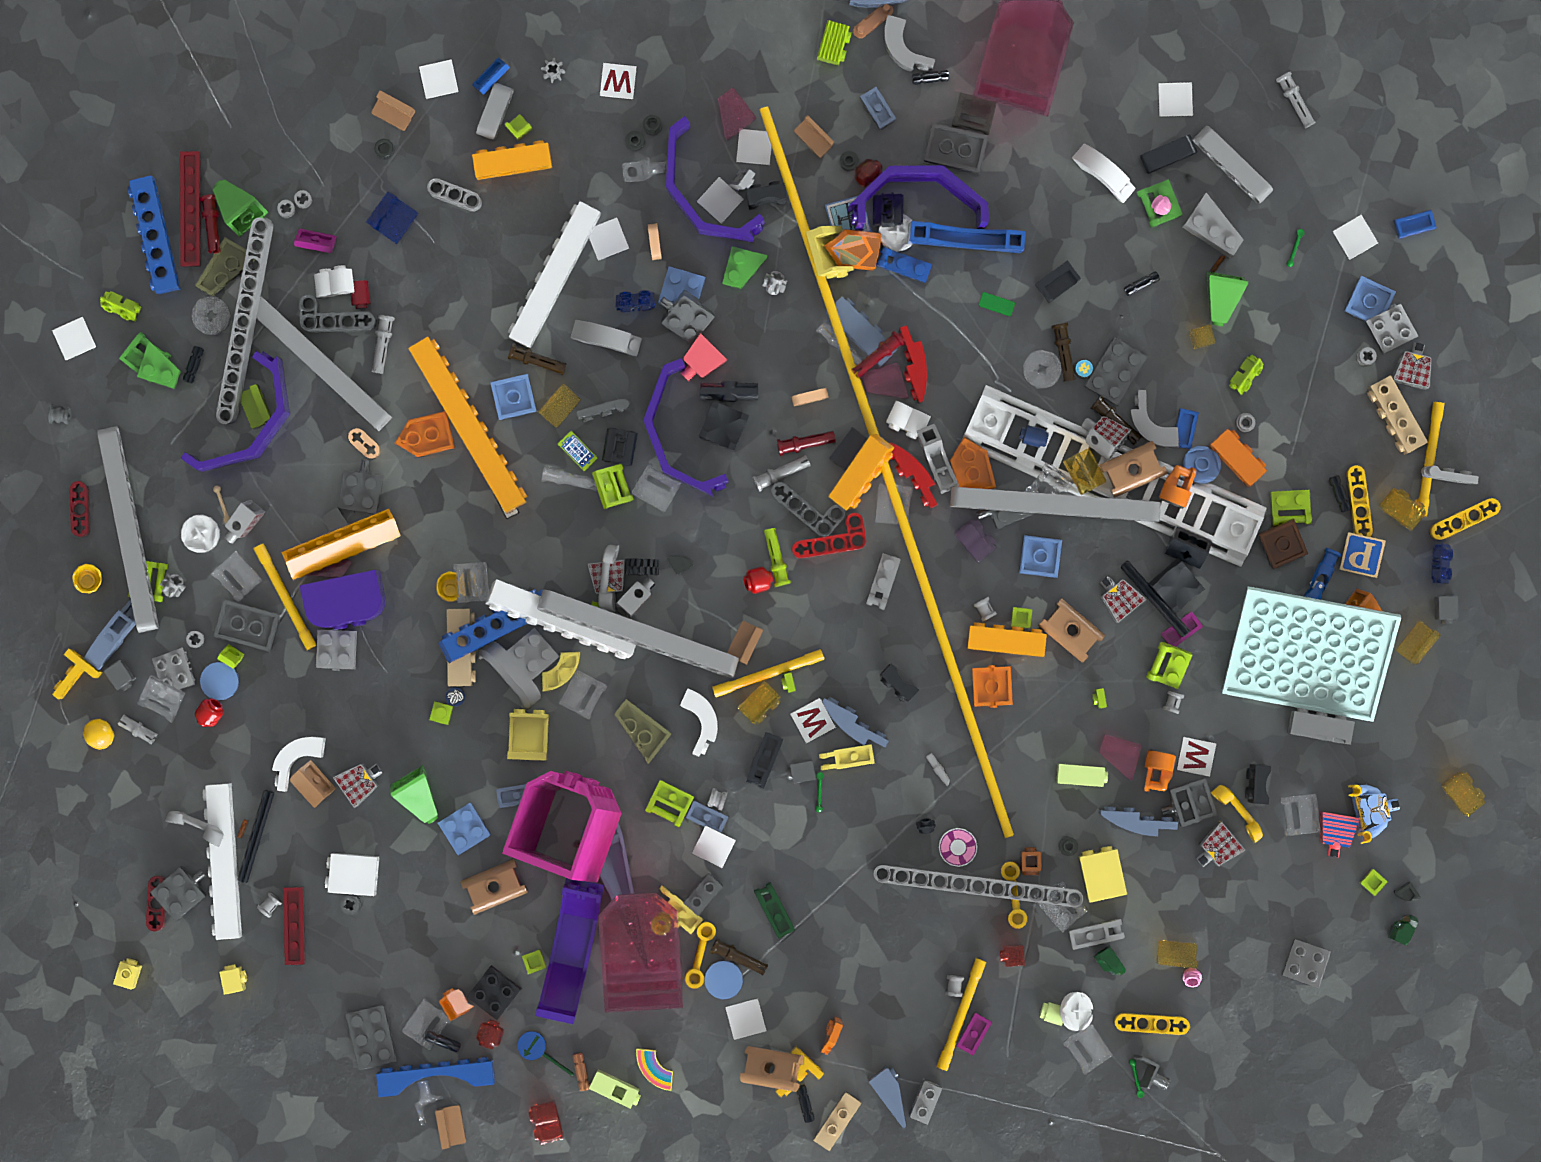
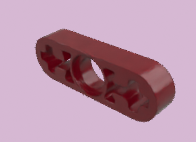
M76 481L69 488L71 532L75 536L84 537L90 531L89 489L84 482ZM78 485L84 488V491L80 492V498H84V501H74V498H78V493L74 491V489L78 488ZM77 504H83L85 507V511L81 515L75 512ZM75 517H85V520H81V525L85 526V530H82L81 534L76 530V527L79 526V520H75Z
M161 875L153 876L148 882L146 926L153 932L161 930L165 925L166 910L162 906L159 909L152 907L151 902L155 897L150 893L156 888V886H153V882L159 879V882L162 883L165 880ZM151 911H161V915H157V921H160V925H157L156 928H154V924H151V921L155 919V914L151 915Z

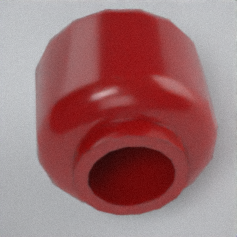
M760 566L747 570L743 577V582L747 591L756 594L769 590L773 577L770 571Z
M214 698L204 699L195 711L197 723L203 727L215 726L224 713L222 704Z

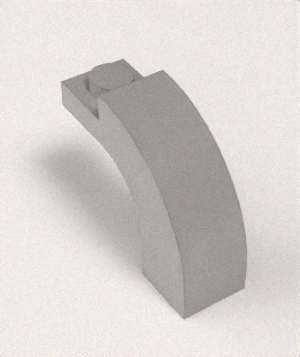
M888 15L884 29V43L891 59L898 66L909 72L913 71L914 65L922 71L933 70L935 59L915 54L905 46L903 31L906 20Z
M575 320L571 339L610 348L636 357L642 338L625 331L580 320Z
M1138 390V395H1135V407H1139V409H1131L1132 419L1137 431L1148 442L1153 441L1155 446L1179 448L1178 427H1160L1155 425L1147 414L1146 390Z
M935 423L917 430L923 453L941 494L950 491L951 487H959Z

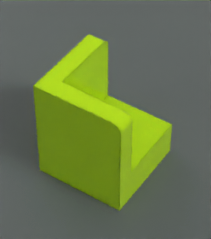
M520 114L510 123H505V127L518 142L533 130L532 126Z

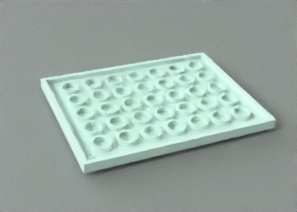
M1247 586L1222 694L1373 722L1401 615Z

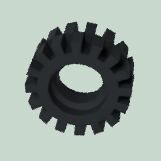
M625 558L624 574L659 575V560Z

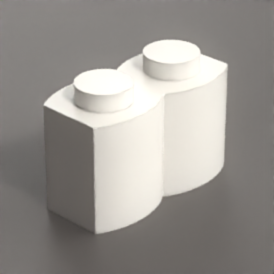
M344 265L335 266L334 270L321 269L319 270L320 273L314 274L316 297L328 298L354 292L352 269H346Z
M896 401L886 423L889 424L888 427L897 432L901 429L907 432L906 436L916 440L918 437L917 430L927 427L931 416Z

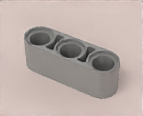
M495 82L476 134L491 140L496 139L513 96V88Z
M437 178L430 180L428 183V191L434 198L472 212L478 211L482 206L481 198L475 192ZM435 184L442 186L441 191L438 193L432 192V187ZM452 191L460 193L459 197L455 200L450 198ZM472 197L478 200L475 206L468 205V200Z

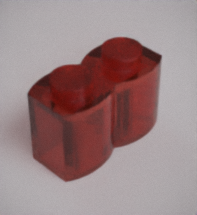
M555 1100L531 1107L529 1117L531 1123H535L534 1137L536 1141L540 1142V1145L564 1138Z

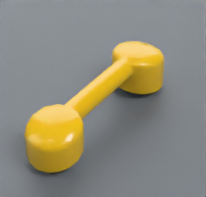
M1219 785L1210 792L1224 805L1229 802L1232 803L1248 823L1245 827L1254 843L1262 838L1261 827L1228 787Z
M1013 861L1004 863L1001 868L1002 877L1008 881H1016L1020 874L1019 865ZM1017 885L1011 888V893L1014 896H1018ZM1011 899L1013 910L1008 916V921L1012 927L1019 929L1026 925L1027 914L1024 910L1020 909L1019 900Z
M702 922L696 928V933L700 940L693 967L687 970L684 976L686 984L692 989L701 987L704 982V976L700 971L706 943L712 940L716 934V929L710 922Z

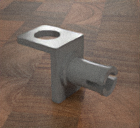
M1133 1056V1058L1148 1065L1139 1085L1141 1088L1150 1089L1152 1084L1163 1090L1168 1088V1085L1164 1083L1170 1084V1079L1157 1073L1160 1065L1143 1056Z

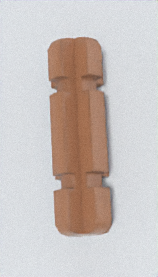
M582 1053L573 1054V1062L576 1064L574 1067L577 1081H579V1090L586 1091L590 1086L589 1081H587L588 1076L585 1063H583L584 1057Z

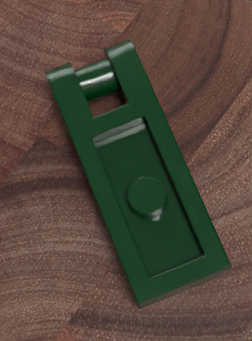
M769 882L766 884V887L754 890L778 939L795 931L772 883ZM770 893L772 898L765 901L763 896Z

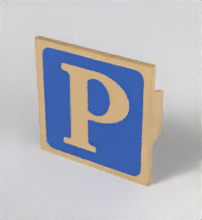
M1348 532L1339 570L1377 578L1386 540Z

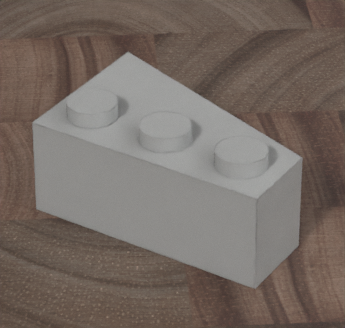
M1207 193L1203 195L1182 227L1229 259L1234 256L1243 242V238Z
M1297 708V711H1291L1288 734L1351 745L1355 722L1346 720L1347 717L1335 715V718L1327 717L1328 713L1317 711L1316 715L1308 714L1309 710Z

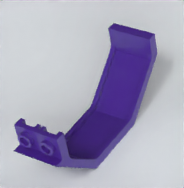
M684 116L669 128L666 190L699 234L754 243L752 234L754 236L758 235L763 231L764 218L760 214L741 228L705 223L675 186L676 141L690 129V122Z
M943 165L889 166L850 203L847 212H853L851 214V226L855 225V230L863 231L864 224H866L865 203L885 184L889 182H936L974 211L976 215V229H985L989 223L988 202Z
M256 351L252 358L268 368L273 374L277 408L251 446L246 450L206 461H200L193 455L184 452L181 457L183 461L196 470L204 472L260 458L290 415L283 361L278 356L273 358L264 351L261 354Z
M681 358L663 366L643 421L663 473L713 497L712 489H715L716 492L726 488L725 484H728L726 474L700 482L670 467L653 424L668 377L685 369Z
M566 878L561 894L563 897L550 961L535 1016L574 1024L596 932L604 885Z

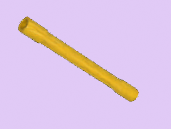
M1433 402L1424 467L1434 466L1445 403ZM1422 476L1416 516L1427 517L1432 478Z
M264 543L256 546L253 549L292 619L306 650L315 647L317 644L272 563Z
M821 649L802 657L739 679L715 685L712 688L715 697H719L733 690L825 659Z
M975 958L952 1028L936 1066L939 1069L948 1070L957 1039L986 961Z

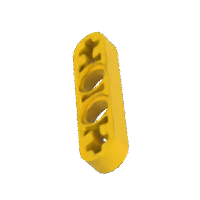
M1355 465L1346 472L1354 534L1363 535L1358 532L1362 529L1361 523L1357 524V521L1367 519V523H1363L1364 529H1368L1365 536L1371 537L1373 528L1365 471L1361 466ZM1354 469H1356L1357 472H1360V476L1357 477L1358 482L1362 481V485L1357 484L1352 486V483L1356 482L1355 477L1351 476V473L1354 472ZM1355 488L1363 490V496L1360 499L1355 498L1353 495ZM1358 507H1363L1366 510V514L1362 518L1356 515Z
M1494 498L1486 499L1435 523L1430 528V535L1435 540H1442L1499 513L1500 503ZM1488 502L1496 506L1493 508L1494 512L1491 510L1483 512L1481 508L1488 507ZM1471 510H1476L1479 514L1476 521L1469 518ZM1454 518L1461 520L1462 524L1458 529L1453 528L1451 524ZM1445 522H1447V526H1448L1449 530L1443 531V532L1441 533L1442 536H1440L1439 534L1436 535V534H1435V531L1437 530L1436 527H1437V526H1438V528L1446 527Z
M1119 1013L1114 1019L1117 1029L1128 1032L1184 1035L1190 1029L1188 1020L1181 1016ZM1122 1017H1125V1020L1132 1021L1131 1017H1135L1133 1021L1134 1028H1131V1024H1125L1124 1027H1121L1118 1020H1122ZM1140 1018H1145L1148 1022L1147 1026L1143 1029L1137 1026V1021ZM1160 1019H1164L1167 1022V1026L1163 1030H1159L1156 1027V1023ZM1170 1019H1173V1024H1179L1182 1020L1186 1027H1183L1182 1031H1179L1178 1027H1172V1031H1169L1171 1026Z

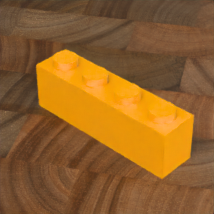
M543 140L535 141L533 145L528 146L521 143L514 145V148L507 149L506 146L495 148V151L488 152L487 149L476 151V154H472L477 180L553 168L548 142L544 143Z
M878 434L870 435L828 497L845 510L855 509L861 502V499H859L861 495L870 489L872 479L877 478L881 473L883 463H887L893 454L891 452L894 447Z
M974 622V626H969L967 649L1044 657L1047 634H1042L1043 630L1031 629V632H1024L1022 627H1012V630H1006L1003 625L993 624V628L985 627V623Z

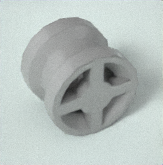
M713 788L707 806H715L718 810L722 811L728 792L721 793Z

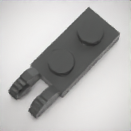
M622 398L578 410L576 413L578 420L582 419L583 422L593 420L595 415L601 414L604 417L613 414V410L619 412L626 411L630 403L627 399Z

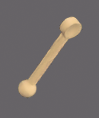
M216 485L213 490L217 493L224 514V523H227L231 517L227 514L220 493L221 488Z

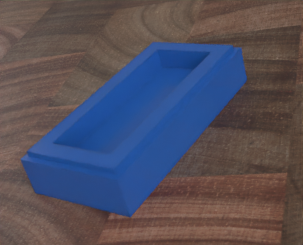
M497 58L472 84L473 87L484 95L510 67L500 58Z
M1432 210L1394 220L1398 239L1437 228Z
M1179 409L1175 426L1178 427L1179 448L1191 449L1199 412Z

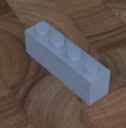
M841 296L835 303L845 334L864 353L870 355L878 348L879 342L886 340L881 335L883 331L876 324L872 326L867 321L869 317L863 311L858 312L854 308L855 304L848 297L844 299ZM885 356L877 365L881 368L891 356Z

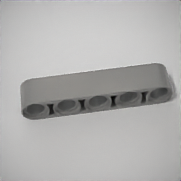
M1206 125L1193 138V142L1256 203L1260 204L1273 191L1271 185L1209 126Z

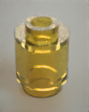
M665 912L657 913L651 922L652 931L657 935L668 933L672 925L670 915ZM659 921H664L666 924L661 925Z

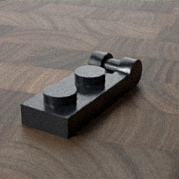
M765 732L746 782L750 784L753 782L758 784V787L764 789L783 738ZM757 770L764 772L762 778L755 775Z

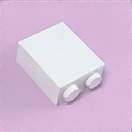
M332 853L331 857L327 858V868L330 871L329 876H326L325 888H328L329 893L375 896L379 856Z

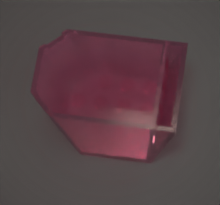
M1002 0L999 2L974 87V97L1048 117L1074 25L1061 0Z
M657 893L616 895L598 916L605 1013L683 1008V961L680 916L677 910Z

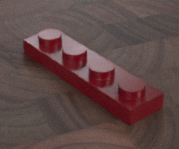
M284 887L285 965H304V887Z

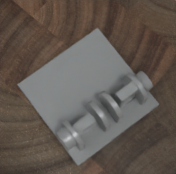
M1394 303L1389 306L1388 310L1366 320L1383 353L1418 337L1401 303L1398 305Z
M184 648L152 658L163 695L195 685L194 681L196 679H194L192 672H190L192 668H189L190 662H187V651H184Z
M1295 939L1283 976L1319 988L1331 951Z

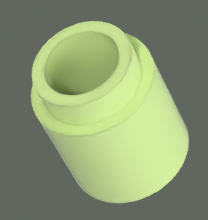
M1048 1002V1004L1043 1003L1039 1017L1043 1018L1044 1021L1062 1026L1061 1005Z

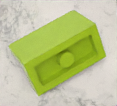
M255 384L250 386V389L243 391L241 404L251 428L255 429L265 425L272 415L260 386Z

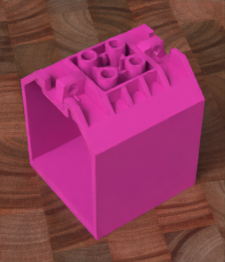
M566 770L564 773L549 771L528 782L502 854L571 880L597 883L622 814L612 790L608 787L600 786L599 781L585 778L580 774ZM562 788L587 796L592 808L573 865L535 851L555 793Z

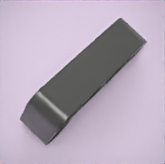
M308 294L301 297L299 302L300 325L305 331L310 333L370 331L377 325L375 316L370 312L319 313L318 300ZM309 299L313 300V307L306 309L305 302ZM351 317L353 319L352 325L344 326L345 318ZM356 317L360 321H365L366 317H368L372 322H369L368 326H366L365 323L358 322ZM310 318L314 319L313 327L307 328L305 325L306 321ZM327 318H333L334 323L331 327H325L324 322Z
M778 482L772 487L771 493L774 499L820 537L829 536L845 516V511L840 505L831 506L824 515H821L786 484ZM776 487H778L779 489L783 487V492L787 496L789 492L792 494L788 497L786 503L782 501L785 499L784 496H782L781 494L778 496L776 495ZM795 498L800 501V506L797 509H792L789 506L791 499ZM833 509L841 511L842 516L839 519L832 518L831 511ZM812 511L815 515L814 520L806 521L804 513ZM822 523H826L829 526V532L826 534H822L818 530L819 525Z

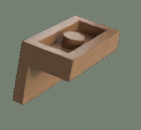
M379 91L376 96L378 101L371 113L405 131L415 114L414 108Z
M808 115L793 130L820 159L834 146V141Z
M742 621L727 654L736 656L740 662L747 665L763 630Z
M311 760L289 779L314 808L336 789Z
M460 1105L436 1109L435 1114L442 1149L466 1143Z

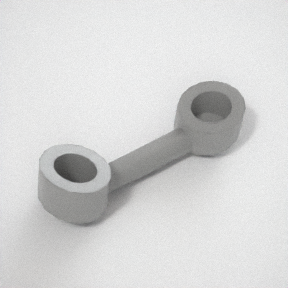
M610 544L605 548L602 556L603 563L598 604L601 609L615 613V597L613 593H607L610 564H614L617 558L619 545Z
M179 811L168 812L165 822L179 825L188 823L204 830L203 838L217 847L220 846L224 836L218 827Z

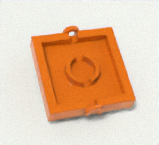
M988 665L987 668H972L974 707L989 706L990 708H996L997 705H1013L1011 666L995 667V665Z

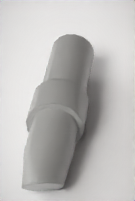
M932 753L928 754L926 758L933 767L934 772L948 786L950 779L945 773L944 768Z

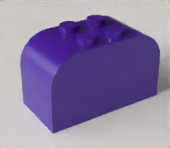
M378 570L300 585L305 614L308 620L318 627L342 630L346 629L348 624H352V626L365 625L367 620L378 617L383 612L386 604L381 573Z

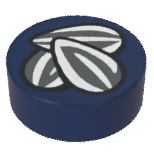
M450 688L446 693V701L451 706H460L465 701V693L461 688Z

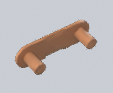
M885 4L883 7H878L854 27L853 33L855 37L864 38L883 23L888 15L891 16L893 14V7Z

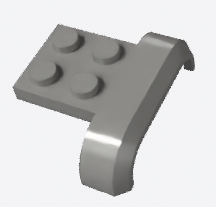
M535 628L507 651L500 644L493 641L480 649L478 658L489 662L517 694L522 703L521 707L524 709H530L541 699V694L532 680L560 657Z

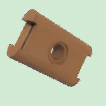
M1153 441L1099 465L1102 473L1106 472L1114 489L1110 491L1114 498L1167 475L1165 466L1160 467L1153 450L1157 448ZM1131 464H1135L1138 467V472L1135 475L1129 473L1128 468Z
M1061 598L1055 604L1058 608L1048 620L1042 619L1038 626L1083 663L1088 658L1087 651L1096 641H1102L1105 634ZM1069 625L1076 627V634L1074 636L1069 635L1067 632Z
M515 859L460 881L462 888L468 889L474 904L471 907L474 915L528 893L526 885L521 886L514 868L518 867ZM492 881L499 884L497 892H492L489 889V884Z
M751 1046L746 1048L744 1054H747L748 1057L745 1072L740 1073L741 1082L793 1092L798 1090L800 1084L796 1083L799 1066L804 1065V1057L802 1055ZM774 1064L775 1069L770 1073L769 1069Z

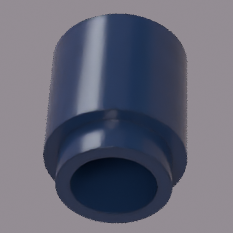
M1026 425L1025 428H1021L1019 439H1022V443L1038 448L1041 446L1045 447L1049 432H1045V429Z

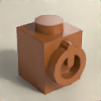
M1025 847V851H1020V870L1022 875H1039V871H1041V851H1036V847Z

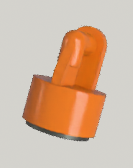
M1176 465L1164 482L1159 495L1160 500L1182 509L1186 508L1192 493L1189 490L1195 478L1196 469L1193 467L1187 469ZM1180 475L1185 477L1181 488L1176 486Z
M1155 749L1147 751L1144 766L1148 768L1145 791L1149 792L1150 789L1165 791L1167 789L1175 764L1176 756L1173 753ZM1154 770L1161 771L1159 782L1152 781Z

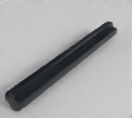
M1129 561L1123 563L1121 569L1179 635L1185 637L1190 632L1189 628Z
M264 790L237 878L239 882L247 883L274 797V792Z

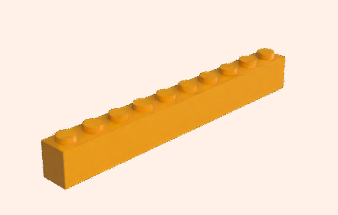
M426 337L409 347L408 349L505 513L508 514L527 503L525 498L528 496L522 487H517L515 481L518 479L512 470L510 472L507 470L505 465L508 462L503 454L499 455L496 448H498V445L493 437L489 439L486 432L489 430L485 423L478 421L476 416L479 413L474 405L470 406L466 399L469 396L464 388L460 390L458 387L459 379L454 372L450 373L447 366L450 364L444 355L440 356L437 350L440 347L435 339L431 340L429 337Z

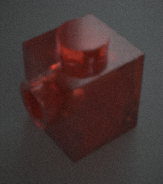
M1022 944L1004 945L1003 950H1000V962H1004L1005 967L1025 966L1024 946Z

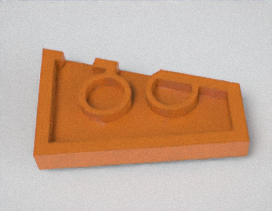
M834 1017L833 1021L829 1020L826 1027L827 1037L821 1053L828 1055L836 1044L843 1027L842 1019Z

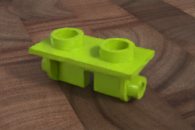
M106 291L104 296L100 297L101 307L105 311L114 312L125 320L136 322V313H139L141 310L139 303L127 298L124 303H121L123 296L112 291Z
M1254 355L1247 356L1240 366V369L1245 371L1244 374L1237 371L1230 380L1229 386L1234 390L1237 389L1240 395L1244 391H1248L1254 377L1258 376L1263 369L1264 364L1261 359H1257Z

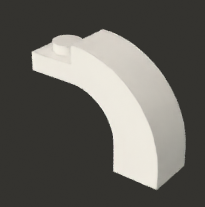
M1083 144L1072 157L1082 170L1100 180L1120 202L1124 203L1136 189L1129 182L1130 179L1123 171L1094 148Z
M687 689L680 706L692 711L700 719L702 726L701 735L692 753L700 757L701 753L705 755L709 746L706 741L715 742L718 722L715 711L708 700L699 693Z
M300 738L292 741L279 752L272 768L273 771H280L279 775H276L275 778L277 791L285 792L288 790L290 770L297 759L303 756L323 757L326 738Z

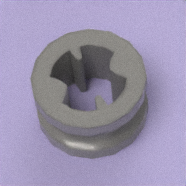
M300 190L295 194L294 202L299 208L305 209L311 205L312 197L309 192ZM302 195L308 198V201H305L304 204L298 201V198H301Z
M283 200L277 206L279 215L283 218H290L295 213L294 204L289 200ZM289 204L291 212L282 213L283 209L281 207Z
M191 631L186 637L187 644L192 648L202 646L204 635L199 631ZM198 634V638L201 640L194 645L190 637Z

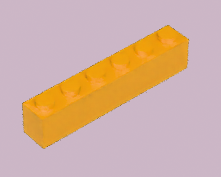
M386 509L281 553L294 580L313 571L321 570L323 567L333 563H338L350 556H355L367 549L375 548L377 545L387 541H392L399 537L400 533L389 509Z

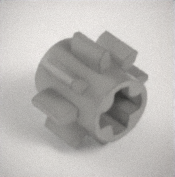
M555 58L552 59V62L545 60L546 67L541 68V71L546 72L543 76L544 79L549 77L551 83L557 78L561 81L560 75L565 73L564 69H560L563 63H556ZM550 68H556L557 73H550Z
M773 271L771 274L766 273L762 286L765 287L766 292L769 294L777 295L779 291L784 292L787 280L784 279V275L781 272Z
M167 574L160 583L163 586L162 592L169 597L174 595L179 597L186 587L182 585L183 579L177 574L171 576Z

